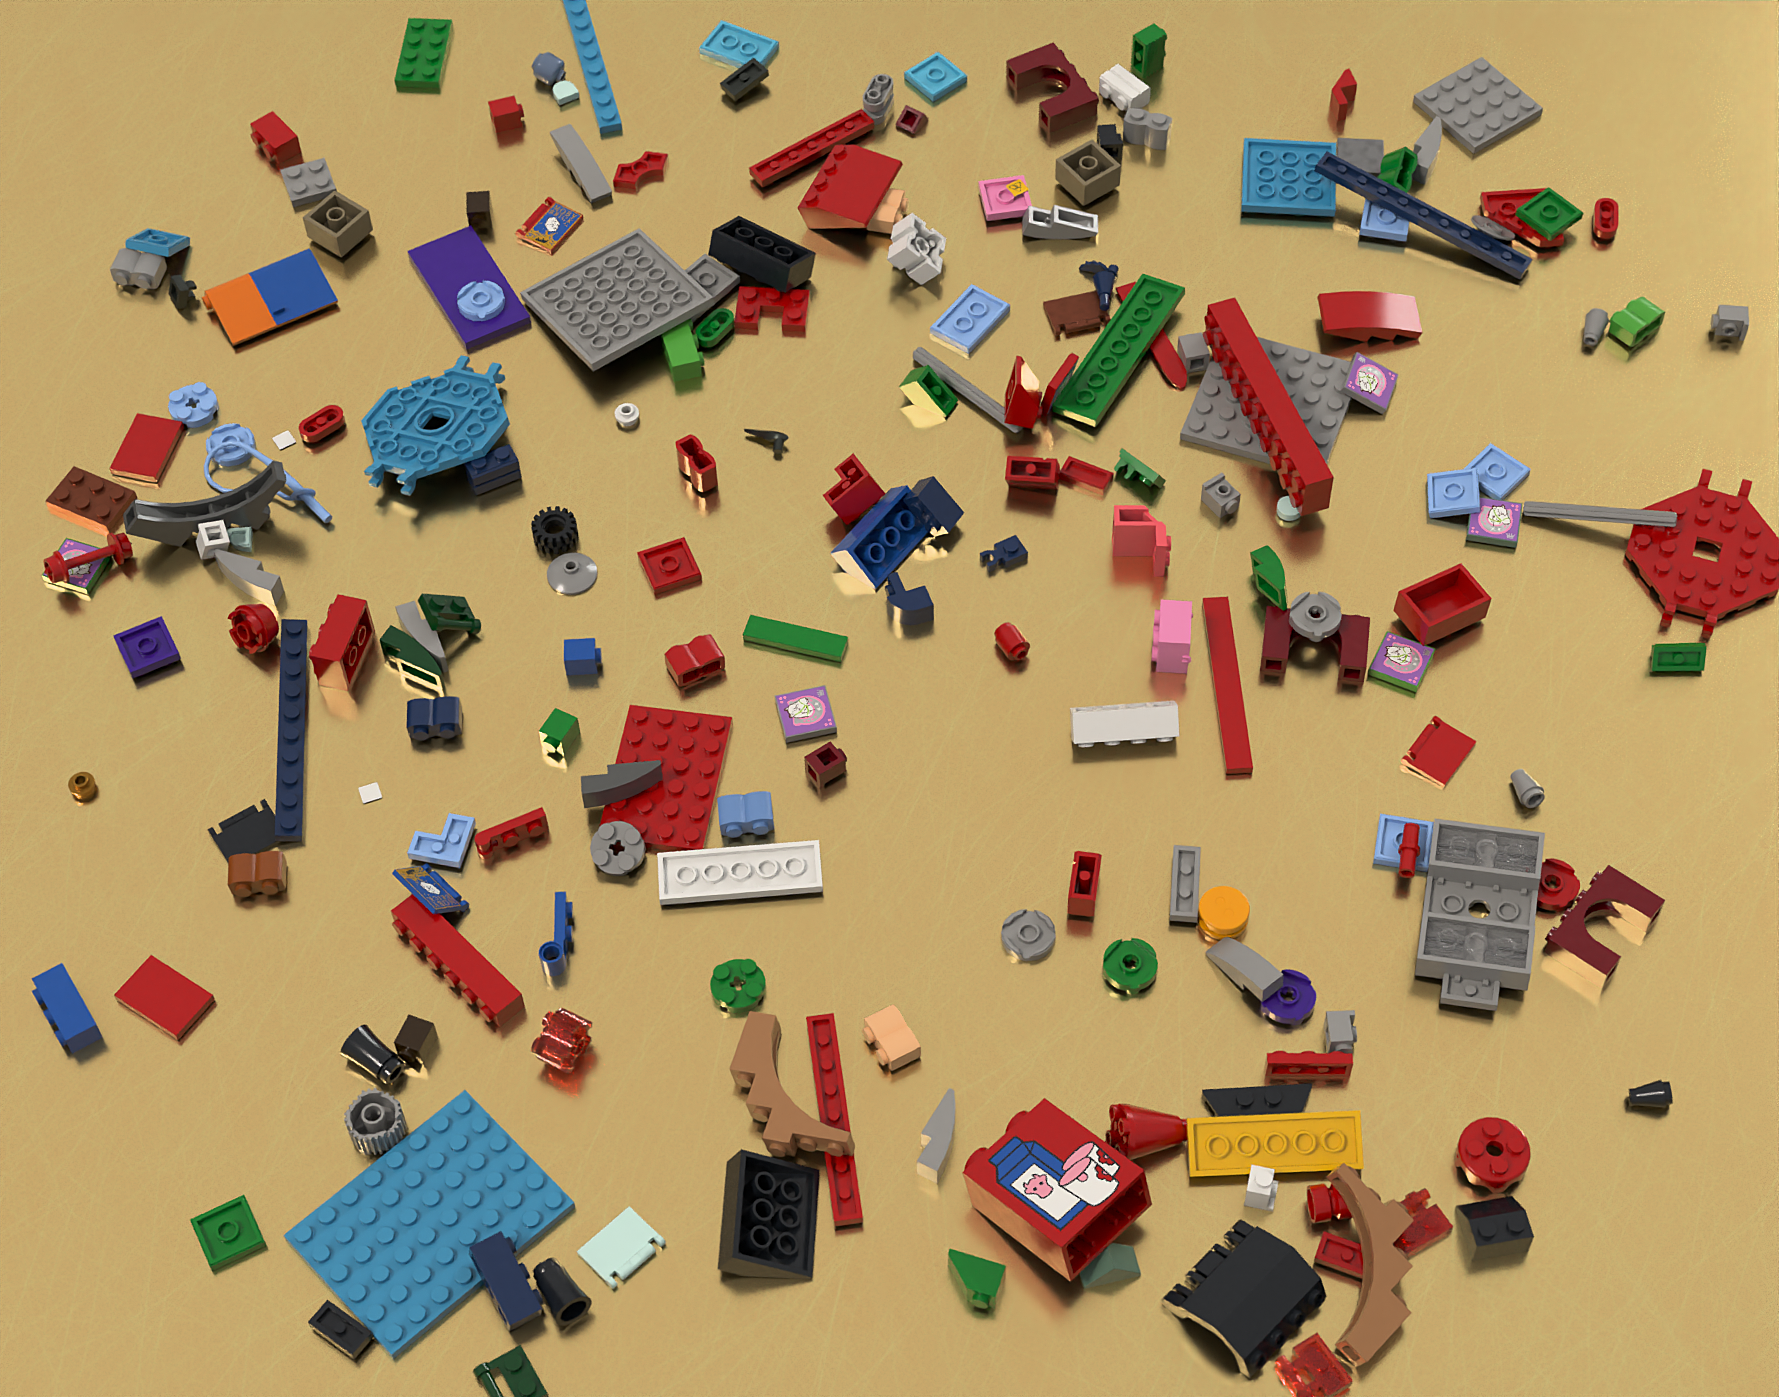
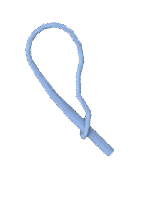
M227 441L217 445L208 454L204 464V475L208 483L220 492L226 493L234 490L223 488L215 483L209 475L211 458L223 447L231 445L241 447L267 466L273 460L242 442ZM284 470L286 475L285 484L293 493L287 496L283 492L278 491L277 495L289 501H303L324 523H329L332 520V515L314 498L316 495L315 490L304 488Z

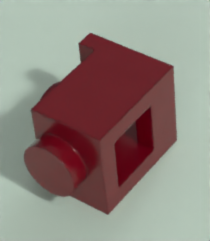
M830 741L804 757L805 771L821 789L825 783L846 771L847 757L842 749H837Z

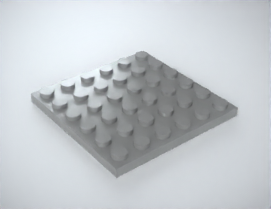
M640 228L520 292L522 300L593 371L715 305L713 297Z
M1257 337L1327 464L1352 400L1350 396L1340 392L1351 362ZM1212 356L1181 430L1180 439L1270 464L1267 452L1264 453L1261 449L1259 437L1257 434H1253L1248 417L1243 415L1238 398L1235 399L1233 397L1230 383L1224 380L1219 363H1215Z

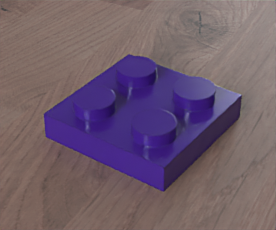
M162 616L113 635L132 679L181 659Z

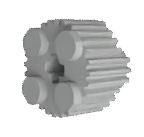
M369 1088L367 1092L362 1090V1094L357 1096L358 1100L352 1101L353 1105L349 1104V1109L344 1113V1121L351 1141L361 1153L368 1155L374 1152V1155H377L380 1152V1154H383V1151L388 1152L390 1148L392 1149L403 1140L402 1135H405L406 1120L400 1102L397 1099L395 1100L393 1095L390 1096L388 1092L384 1094V1091L380 1092L377 1088L371 1091Z

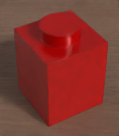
M515 96L488 101L490 117L496 133L522 127L521 118L524 117L522 104H517Z

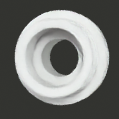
M621 404L615 410V418L623 426H632L639 418V409L634 404Z

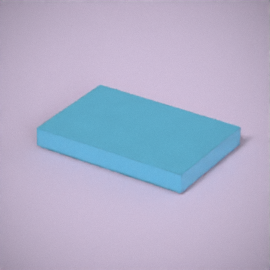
M721 20L699 47V53L737 68L742 67L752 58H755L765 66L779 48V42Z

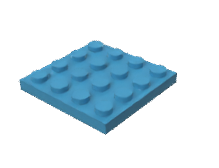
M1244 138L1241 211L1335 216L1336 182L1320 175L1314 170L1316 164L1326 152L1336 156V143Z

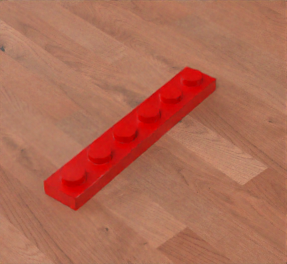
M859 109L749 167V174L761 187H764L829 153L835 145H844L874 129V121L862 109Z

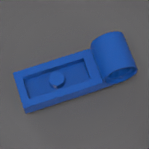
M555 892L554 941L545 942L539 948L542 970L549 976H558L565 971L568 942H573V928L568 926L569 918H573V902H568L566 892ZM551 957H558L555 960H548Z

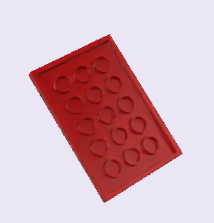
M630 705L615 764L661 760L663 779L635 796L605 805L600 826L614 821L629 823L639 831L645 843V848L672 852L705 849L733 725L732 717Z

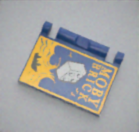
M428 863L423 866L395 869L392 874L433 914L458 910L464 912L469 907V903L466 900L459 902L462 896L436 871L430 873L432 867Z

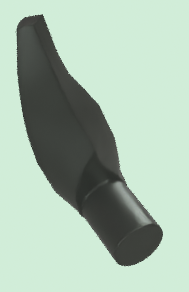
M744 429V432L774 442L773 452L776 454L783 452L784 442L789 438L786 434L777 431Z

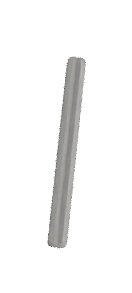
M918 347L913 351L914 360L922 366L929 365L940 379L1011 431L1018 433L1023 429L1021 426L1004 423V407L928 351L922 347Z
M1525 501L1523 506V514L1534 517L1675 527L1677 523V513L1669 511Z

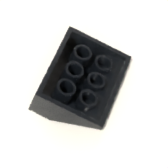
M743 1149L729 1159L726 1165L718 1270L752 1277L811 1279L813 1274L819 1170Z

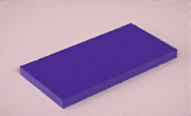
M471 225L407 251L409 259L466 350L531 323L530 315ZM475 281L476 283H483V281L496 283L504 294L505 304L503 310L499 315L485 321H473L465 318L460 313L457 305L458 293L464 286Z

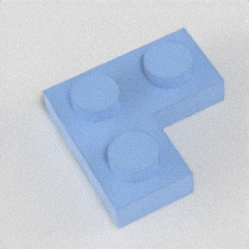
M449 813L441 835L415 831L407 852L408 858L460 868L476 825L475 818Z

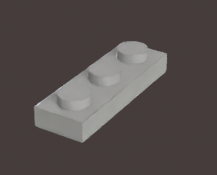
M1173 846L1169 921L1197 923L1201 847Z

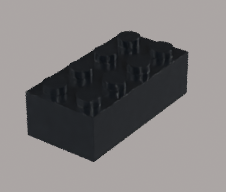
M737 216L712 230L708 255L717 259L720 263L736 268L738 272L746 273L757 281L764 282L774 287L777 291L786 293L811 278L816 253L741 216Z

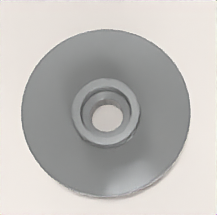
M1474 215L1471 218L1472 223L1478 230L1493 239L1507 241L1513 240L1515 237L1512 231L1489 218Z
M581 553L563 554L554 559L547 569L549 585L555 591L566 595L585 592L592 587L597 579L596 564L590 557Z

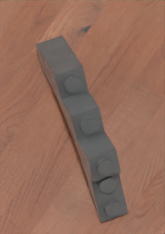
M273 460L263 472L249 482L232 491L212 498L180 503H158L134 499L123 514L126 534L181 547L187 538L191 537L192 532L199 533L198 524L223 520L226 530L230 528L231 523L258 530L270 517L271 511L268 504L272 502L273 497L286 483L283 463Z

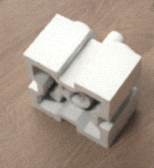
M911 213L893 225L891 235L893 244L889 246L887 260L900 270L905 268L908 276L922 285L941 273L943 259L939 255L944 252L946 238L933 228L928 230L925 227L926 223Z

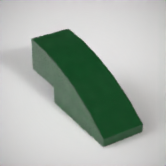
M390 625L379 639L383 655L397 661L399 672L443 691L445 683L442 672L429 652L414 638Z

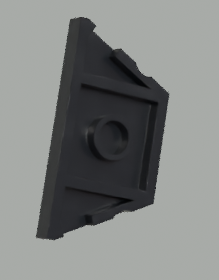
M1312 1084L1203 1089L1202 1099L1204 1102H1208L1215 1112V1117L1303 1113L1312 1090Z

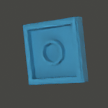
M147 228L126 239L125 248L169 257L190 246V238Z

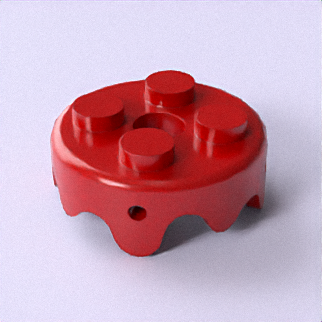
M1498 1117L1481 1118L1470 1123L1461 1133L1455 1153V1164L1457 1167L1463 1168L1470 1183L1485 1186L1492 1193H1501L1509 1185L1516 1181H1521L1524 1177L1531 1158L1530 1145L1527 1137L1515 1124ZM1496 1146L1501 1150L1502 1154L1500 1156H1492L1487 1152L1486 1148Z

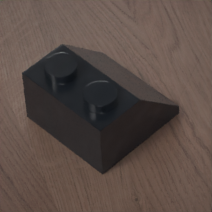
M1513 1196L1457 1205L1455 1207L1472 1261L1529 1251L1534 1235L1526 1210Z

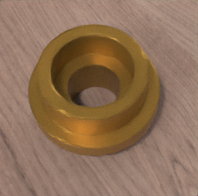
M79 772L70 778L68 788L72 794L78 797H87L93 793L96 782L90 773Z

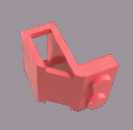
M1114 505L1112 555L1153 556L1154 577H1164L1165 566L1170 565L1169 551H1171V536H1166V525L1162 521H1157L1149 513V509L1145 505Z

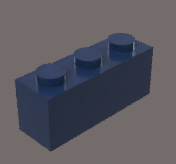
M502 1231L469 1247V1256L505 1326L510 1332L540 1316L541 1306L544 1302L539 1291L536 1288L534 1290L531 1289L527 1281L530 1279V1275L524 1263L518 1264L514 1256L517 1250L510 1237L505 1238Z

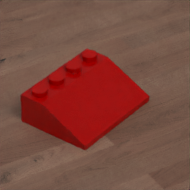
M835 145L797 207L808 229L866 228L903 165L902 161L856 145Z

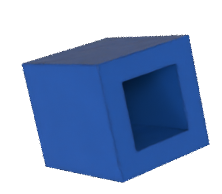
M595 638L564 640L566 676L597 674V664L602 663L601 648H596Z

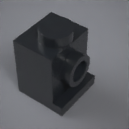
M1116 124L1097 125V144L1114 160H1122L1123 140L1121 139V133H1117Z

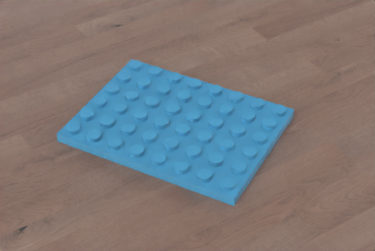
M464 1090L284 1234V1238L356 1319L372 1331L375 1340L394 1359L484 1284L469 1256V1247L502 1231L505 1238L510 1237L517 1250V1253L514 1254L516 1257L575 1208V1203L475 1099Z

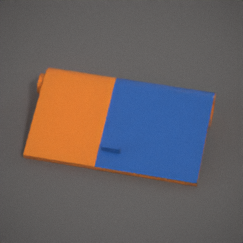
M309 248L205 290V296L202 297L206 309H211L213 313L216 312L233 346L338 303L337 297Z

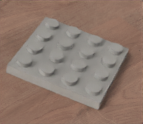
M1483 57L1420 91L1413 98V102L1432 119H1435L1436 116L1440 117L1442 127L1473 154L1539 117L1543 111V108Z

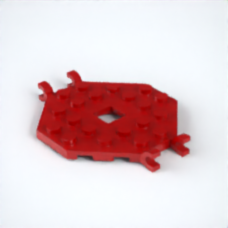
M1702 469L1697 487L1642 509L1676 512V526L1634 524L1625 555L1630 562L1634 561L1640 569V575L1649 587H1653L1660 595L1659 600L1665 606L1661 622L1671 624L1675 610L1705 617L1702 633L1712 636L1717 620L1725 617L1726 613L1735 609L1737 611L1754 605L1759 599L1777 595L1779 590V538L1748 500L1753 481L1742 479L1738 494L1734 496L1708 489L1713 471ZM1704 541L1719 547L1721 551L1718 562L1693 556L1696 542Z

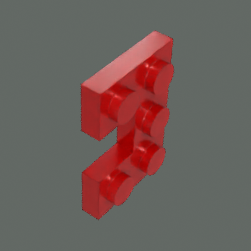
M739 286L734 327L737 329L758 330L761 312L783 313L782 331L806 332L810 290L791 289L785 293L777 291L775 288Z

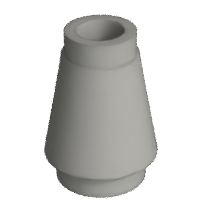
M1593 308L1586 314L1583 338L1585 344L1591 346L1597 344L1609 323L1606 311Z
M1524 769L1515 770L1511 774L1510 779L1522 805H1525L1527 808H1534L1544 801L1543 787L1528 775Z

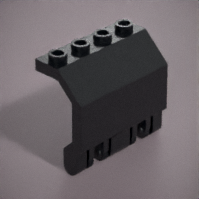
M1239 1219L1230 1228V1231L1224 1235L1225 1241L1234 1249L1230 1251L1218 1243L1211 1248L1212 1250H1209L1192 1267V1270L1185 1275L1186 1280L1196 1288L1191 1291L1187 1287L1182 1286V1284L1177 1283L1172 1288L1173 1290H1170L1161 1301L1169 1311L1180 1318L1189 1317L1218 1335L1235 1354L1241 1373L1251 1378L1257 1370L1265 1365L1267 1359L1284 1345L1286 1339L1303 1325L1305 1319L1314 1309L1322 1305L1327 1295L1320 1276L1293 1246L1258 1226L1253 1227Z

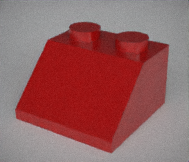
M1016 356L1004 395V423L1033 429L1035 421L1040 420L1043 407L1040 405L1042 392L1039 391L1038 379L1023 358Z

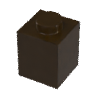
M490 191L466 192V213L469 226L471 225L473 228L493 227Z
M412 1015L407 1016L394 1041L397 1054L402 1060L409 1063L415 1061L424 1064L438 1037L434 1023Z

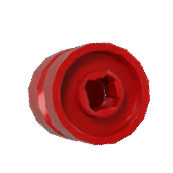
M1332 1183L1330 1188L1325 1184L1307 1186V1204L1313 1223L1331 1221L1332 1216L1339 1220L1353 1218L1341 1194Z

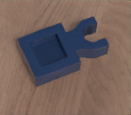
M1016 535L995 543L994 550H986L980 553L981 562L991 560V562L987 563L988 572L994 571L1002 563L1007 568L1028 559V551Z

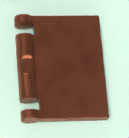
M1096 291L1043 302L1055 336L1061 335V327H1064V331L1067 334L1101 326L1100 319H1104L1105 325L1111 320L1107 311L1100 309V299Z

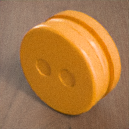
M1218 886L1208 890L1199 902L1198 922L1201 929L1208 936L1218 940H1222L1225 937L1232 939L1238 937L1244 932L1248 924L1249 902L1242 892L1232 887Z

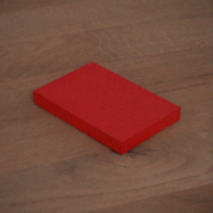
M137 413L109 468L111 474L157 483L183 431V422Z
M152 955L114 994L117 1001L177 1040L183 1036L215 1000L213 994Z

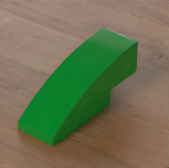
M1268 545L1250 552L1257 589L1282 611L1286 610L1288 596L1284 568L1280 559Z

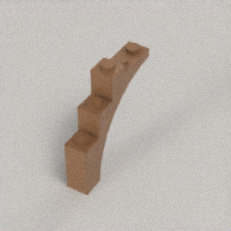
M749 1011L729 1070L735 1083L742 1087H751L745 1104L751 1117L761 1122H767L762 1137L767 1151L778 1157H784L785 1155L795 1157L797 1149L800 1147L810 1152L815 1150L826 1151L833 1156H853L855 1143L850 1132L829 1127L811 1118L796 1106L783 1090L777 1070V1047L782 1029L776 1015Z
M1343 1163L1334 1168L1327 1175V1178L1341 1194L1353 1216L1361 1243L1363 1280L1357 1308L1347 1329L1335 1343V1346L1357 1367L1368 1362L1412 1313L1406 1307L1407 1304L1404 1299L1391 1290L1413 1267L1408 1261L1407 1255L1392 1244L1414 1219L1409 1215L1408 1209L1394 1199L1383 1204L1379 1194L1375 1190L1368 1188L1360 1180L1358 1172Z

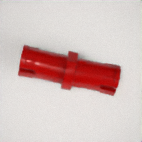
M1406 823L1404 825L1402 844L1398 848V853L1400 854L1399 875L1404 878L1414 877L1416 860L1420 855V847L1418 845L1420 826L1415 823Z

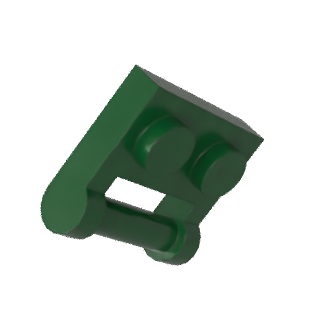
M422 593L417 600L432 631L449 629L464 630L470 634H478L481 630V621L475 619L465 597Z
M521 1345L490 1362L479 1364L473 1370L478 1381L481 1380L490 1397H504L492 1376L499 1371L513 1397H549Z

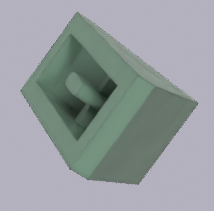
M1111 1243L1080 1272L1084 1289L1141 1276L1133 1247Z

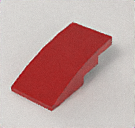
M1343 291L1322 293L1317 296L1324 333L1367 342L1371 336L1393 340L1397 334L1418 339L1423 333L1416 300L1413 296L1373 291Z

